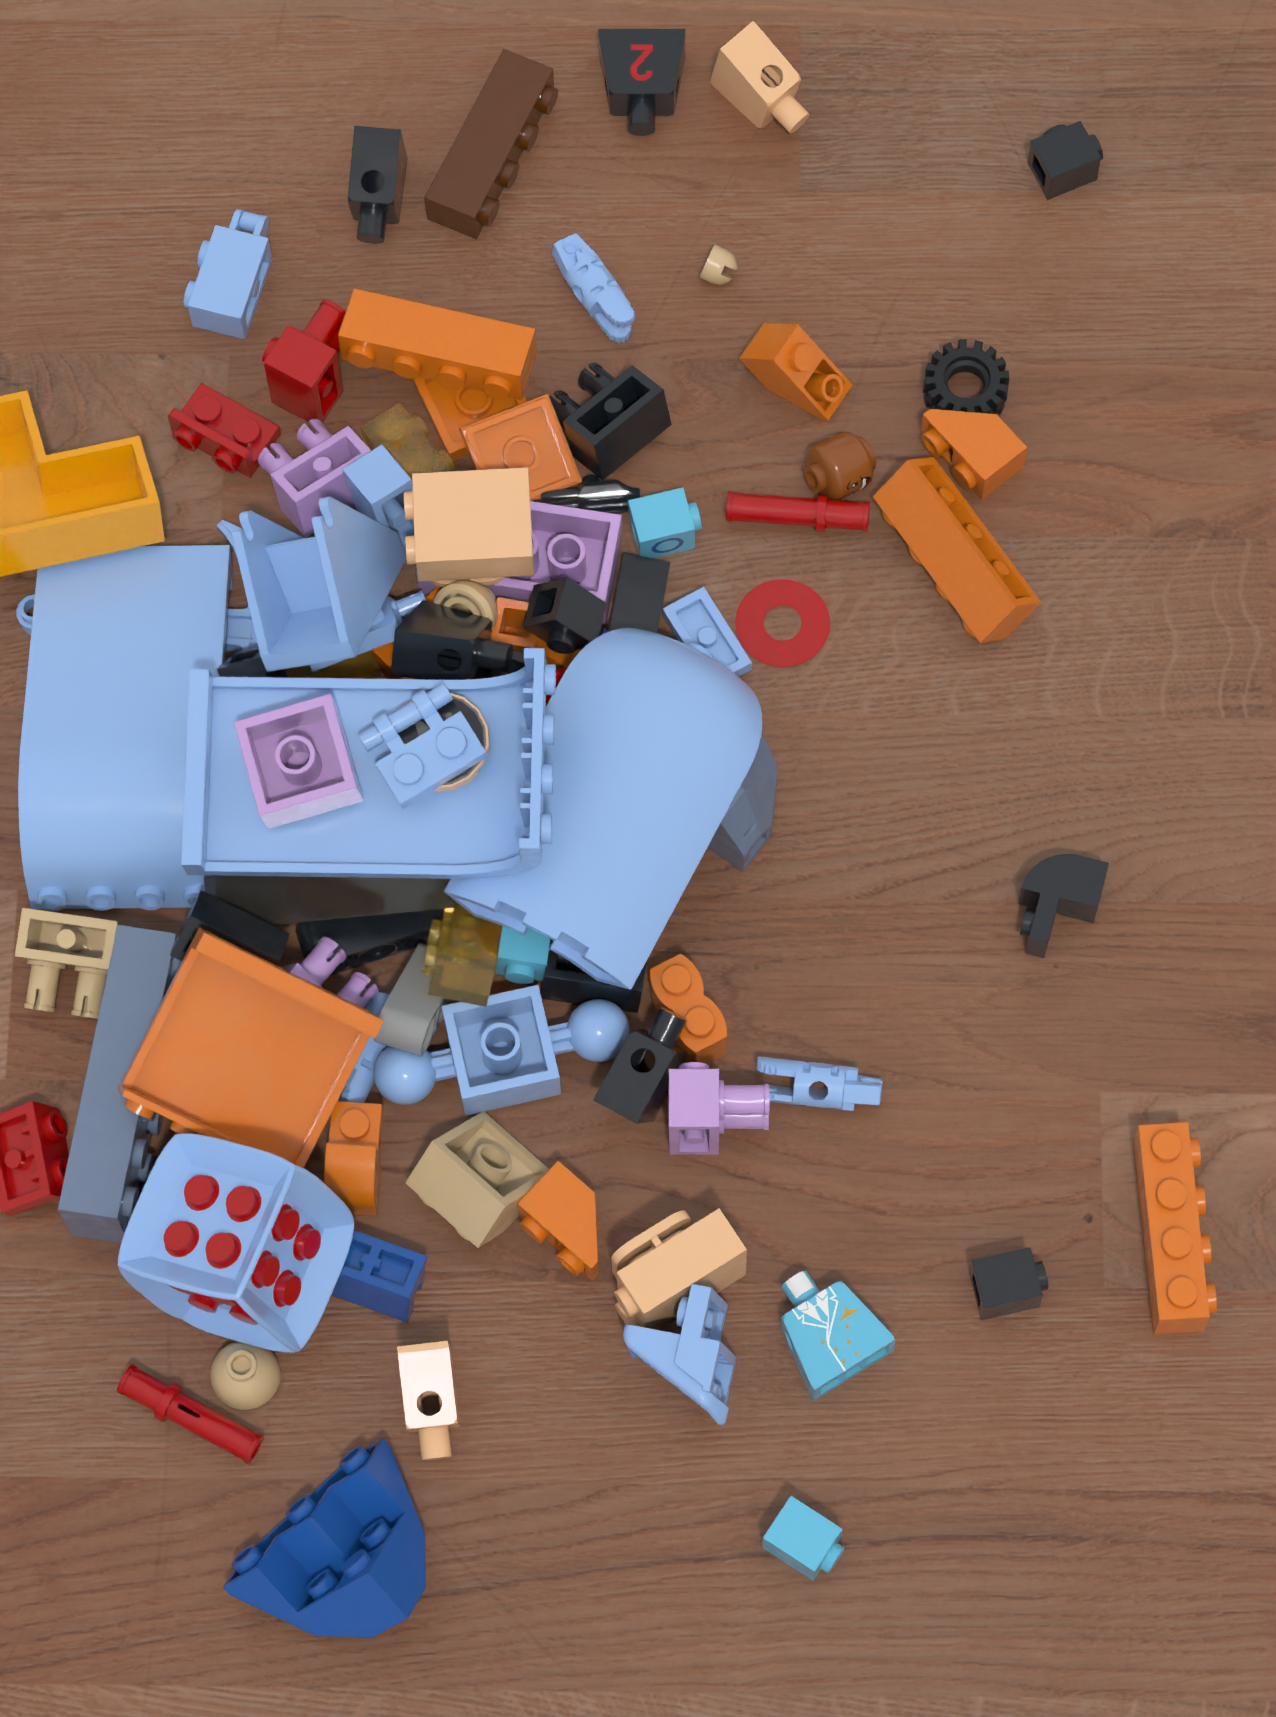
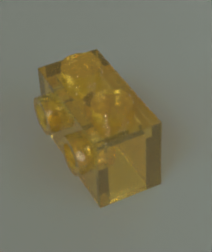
M400 402L361 426L363 442L372 451L382 444L411 479L413 473L456 471V467L448 453L442 447L436 450L427 439L430 437V433L421 417L417 413L409 415Z
M446 902L442 921L432 919L427 940L422 974L431 975L428 995L486 1007L497 964L502 926L473 916L461 905Z

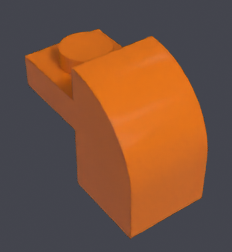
M337 1101L331 1113L329 1141L326 1143L324 1184L348 1206L352 1215L377 1217L382 1170L379 1160L383 1119L382 1104Z

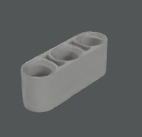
M419 943L381 1010L379 1017L384 1022L374 1041L422 1057L444 1019L441 1006L452 1004L460 989L467 966V958Z

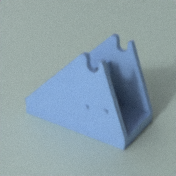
M332 497L319 499V508L322 516L312 517L315 537L304 538L253 511L240 513L239 519L243 530L232 531V537L259 653L267 672L356 657L406 561V552L397 532Z

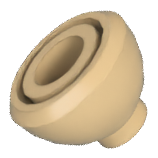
M456 581L443 587L434 599L436 604L489 618L493 623L492 632L496 626L498 619L496 599L493 592L486 586L473 581Z
M238 1341L226 1345L218 1352L213 1360L210 1372L211 1385L216 1396L227 1406L239 1410L254 1409L268 1402L277 1391L281 1377L279 1362L271 1350Z

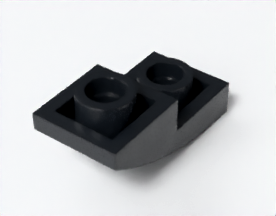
M623 554L609 632L621 628H635L654 633L658 632L670 562Z

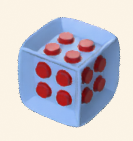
M191 1133L175 1134L157 1158L139 1196L123 1235L117 1265L121 1275L134 1289L159 1309L173 1317L182 1319L205 1332L272 1351L294 1353L299 1352L311 1338L326 1309L349 1253L355 1222L348 1206L326 1184L308 1170L294 1165L282 1157L250 1146L210 1136Z

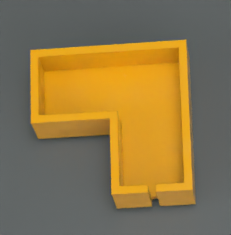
M28 390L0 396V577L165 541L160 502L140 436L46 455Z

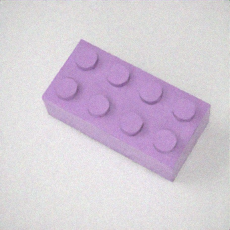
M530 501L534 575L504 577L500 582L486 587L493 592L496 600L497 597L530 602L534 585L568 577L607 603L602 624H606L623 539L622 515ZM430 581L418 582L419 592L422 590L424 596H428L437 587Z

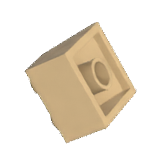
M481 1112L433 1140L405 1183L419 1195L420 1199L427 1206L434 1208L454 1226L461 1237L479 1248L503 1233L519 1216L517 1203L548 1172L549 1168L486 1112Z

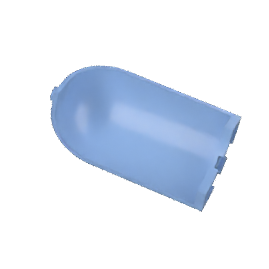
M621 628L595 638L576 655L557 685L555 695L551 696L546 705L545 714H554L555 717L554 745L545 744L544 764H553V794H543V814H552V844H542V862L540 865L525 872L505 876L450 879L444 892L475 917L504 926L523 936L526 935L530 928L553 940L549 948L550 950L569 960L595 980L631 990L755 759L762 734V711L759 700L750 686L728 668L714 660L711 652L695 643H688L686 645L667 636L647 630Z

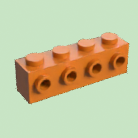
M355 288L338 334L341 359L348 361L356 367H376L393 371L404 378L413 379L420 377L438 381L442 385L453 389L465 387L483 391L497 399H506L508 397L518 400L523 399L537 355L535 328Z
M934 457L907 460L873 496L882 509L885 521L897 529L908 544L911 556L925 567L936 582L935 586L938 593L952 604L963 619L962 623L966 631L980 643L1006 639L1042 603Z
M1189 1122L1138 1125L1133 1145L1153 1334L1204 1332L1210 1318V1313L1217 1312V1297L1215 1284L1206 1283L1204 1265L1211 1264L1212 1256L1209 1234H1201L1199 1216L1206 1215V1197L1204 1186H1195L1194 1168L1201 1165L1198 1137L1190 1138Z

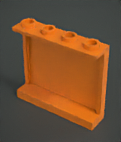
M199 927L117 1090L121 1096L127 1098L124 1107L148 1119H152L156 1112L172 1120L169 1128L178 1134H202L250 1146L275 1154L294 1165L304 1168L369 1037L376 1038L384 1020L377 1014Z

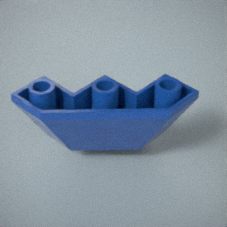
M384 1438L366 1449L362 1445H358L350 1450L341 1459L339 1468L310 1495L306 1494L296 1500L286 1511V1517L256 1545H249L234 1558L231 1563L234 1571L223 1586L229 1595L314 1636L373 1638L406 1620L426 1588L425 1532L391 1447Z

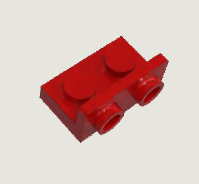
M200 383L181 412L173 408L168 415L172 436L178 444L193 452L198 448L212 456L214 463L226 472L234 474L236 471H239L249 478L252 477L259 467L258 457L265 447L270 451V444L275 443L281 435L278 425Z
M30 1101L0 1113V1208L2 1214L14 1216L53 1200L60 1201L69 1152L66 1142L67 1125L57 1107Z

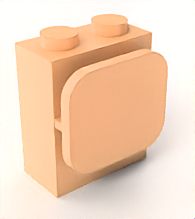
M528 467L412 474L413 491L404 492V511L406 521L414 520V535L405 536L407 565L416 564L418 582L430 581L438 587H445L456 581L467 580L482 586H488L500 582L504 577L534 575Z
M720 1208L691 1225V1218L685 1210L678 1211L616 1250L611 1257L612 1273L617 1279L618 1288L614 1291L618 1301L615 1307L625 1324L659 1330L677 1319L680 1300L683 1296L689 1297L691 1284L711 1287L718 1293L746 1275L747 1249Z

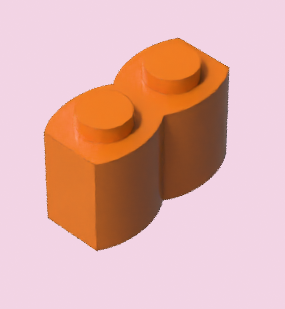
M680 953L651 968L650 995L655 1011L658 1013L660 1007H663L687 1020L675 1045L687 1051L684 1061L686 1063L700 1062L709 1064L727 1055V1027L725 1019L717 1005L711 999L704 996L703 981L695 965Z

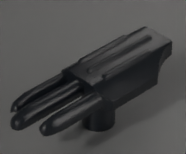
M587 475L582 479V484L578 488L547 491L541 494L542 500L578 498L542 503L622 514L628 513V500L640 498V489L629 487L618 480L600 481L596 475Z

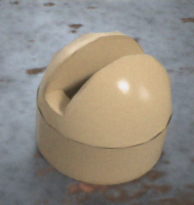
M714 244L699 278L715 285L729 283L733 280V277L723 272V269L726 266L737 270L736 258L727 249Z

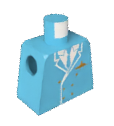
M805 1270L792 1276L781 1286L795 1308L781 1317L780 1328L808 1394L813 1401L894 1351L896 1339L892 1333L842 1281H838L820 1292Z

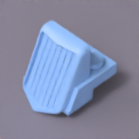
M691 1284L689 1297L683 1296L681 1298L677 1311V1326L682 1327L681 1334L625 1324L623 1338L633 1358L642 1359L705 1409L718 1425H723L726 1423L729 1410L727 1402L737 1357L721 1342L728 1304L711 1287Z

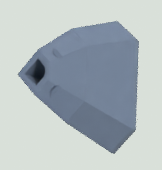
M763 733L761 734L755 759L707 847L742 872L747 869L772 835L778 766Z

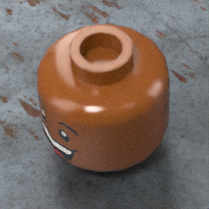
M839 432L810 447L806 456L807 466L803 471L804 478L813 492L828 495L829 500H841L869 485L873 478V471L876 468V457L870 444L863 437H857L850 432Z

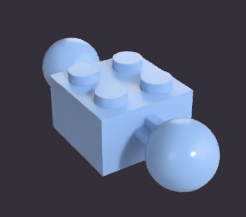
M539 985L441 1006L450 1048L431 1053L426 1050L425 1054L420 1057L388 1046L380 1053L375 1062L373 1070L374 1082L379 1092L387 1100L400 1105H410L423 1100L432 1091L436 1081L456 1077L465 1116L561 1095L560 1076L555 1055L575 1051L580 1057L592 1062L611 1060L619 1054L630 1034V1026L624 1011L615 1003L604 999L586 1001L572 1012L568 1022L548 1026Z

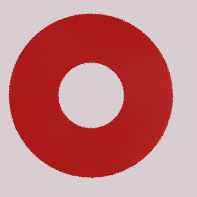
M779 579L758 585L743 598L736 613L735 628L741 645L753 658L770 666L790 667L808 661L822 649L829 635L830 616L824 601L812 588L797 581ZM776 606H789L795 609L801 617V629L792 639L785 641L776 640L769 636L764 628L765 615Z

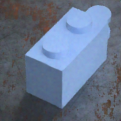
M236 209L229 228L215 225L210 241L204 240L198 254V267H200L196 281H189L184 295V307L189 310L193 327L246 339L273 260L269 238L266 237L269 228V216ZM242 230L253 232V234L242 232Z

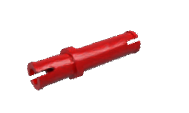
M728 491L726 506L727 522L742 521L815 527V532H825L826 528L863 530V532H868L870 502L828 500V495L818 494L817 499L733 493Z
M134 1364L128 1367L118 1384L117 1393L125 1395L154 1411V1418L162 1422L169 1419L202 1439L242 1459L248 1465L253 1461L263 1443L264 1436L260 1433L253 1432L224 1416L222 1413L184 1394L183 1387L177 1383L172 1382L168 1385L138 1369Z

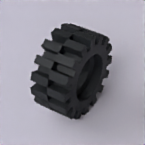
M960 339L958 341V348L955 349L951 342L943 345V353L941 354L936 350L932 355L931 363L928 362L926 366L923 389L926 408L931 406V409L987 414L998 413L1001 415L1007 400L1009 387V370L1005 371V360L1003 357L996 360L997 350L991 346L986 352L982 351L983 342L975 340L973 348L967 347V339ZM962 372L975 374L983 381L984 390L975 398L957 397L948 387L950 378Z

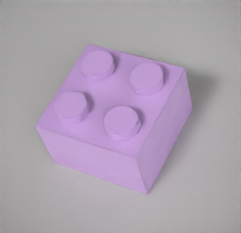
M331 694L234 722L259 817L268 829L364 801L340 712Z

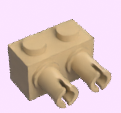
M22 908L15 957L27 959V964L31 965L24 1008L55 1013L56 1008L54 1007L60 969L65 970L66 966L75 967L74 971L79 972L71 1015L98 1019L117 925L130 927L131 925L113 920Z

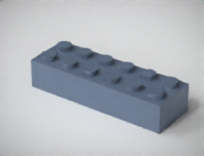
M117 925L58 1205V1211L71 1236L121 1243L132 1212L139 1199L142 1182L146 1183L154 1166V1154L148 1153L151 1136H159L163 1116L155 1112L152 1119H148L124 1107L127 1098L121 1096L117 1089L182 962L170 955L177 938L176 933Z

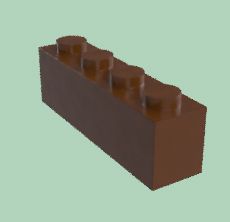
M506 49L502 50L424 197L427 220L476 240L484 225H492L499 210L500 201L498 198L504 187L510 189L514 184L519 171V163L517 162L523 150L529 152L532 149L538 136L539 126L537 124L542 114H550L556 103L558 89L554 88L553 68Z

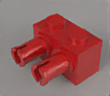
M326 299L322 300L319 308L303 331L288 325L280 338L274 337L268 343L262 357L271 402L307 422L311 419H318L323 423L344 392L338 362V355L340 353L338 334L346 312L336 303Z

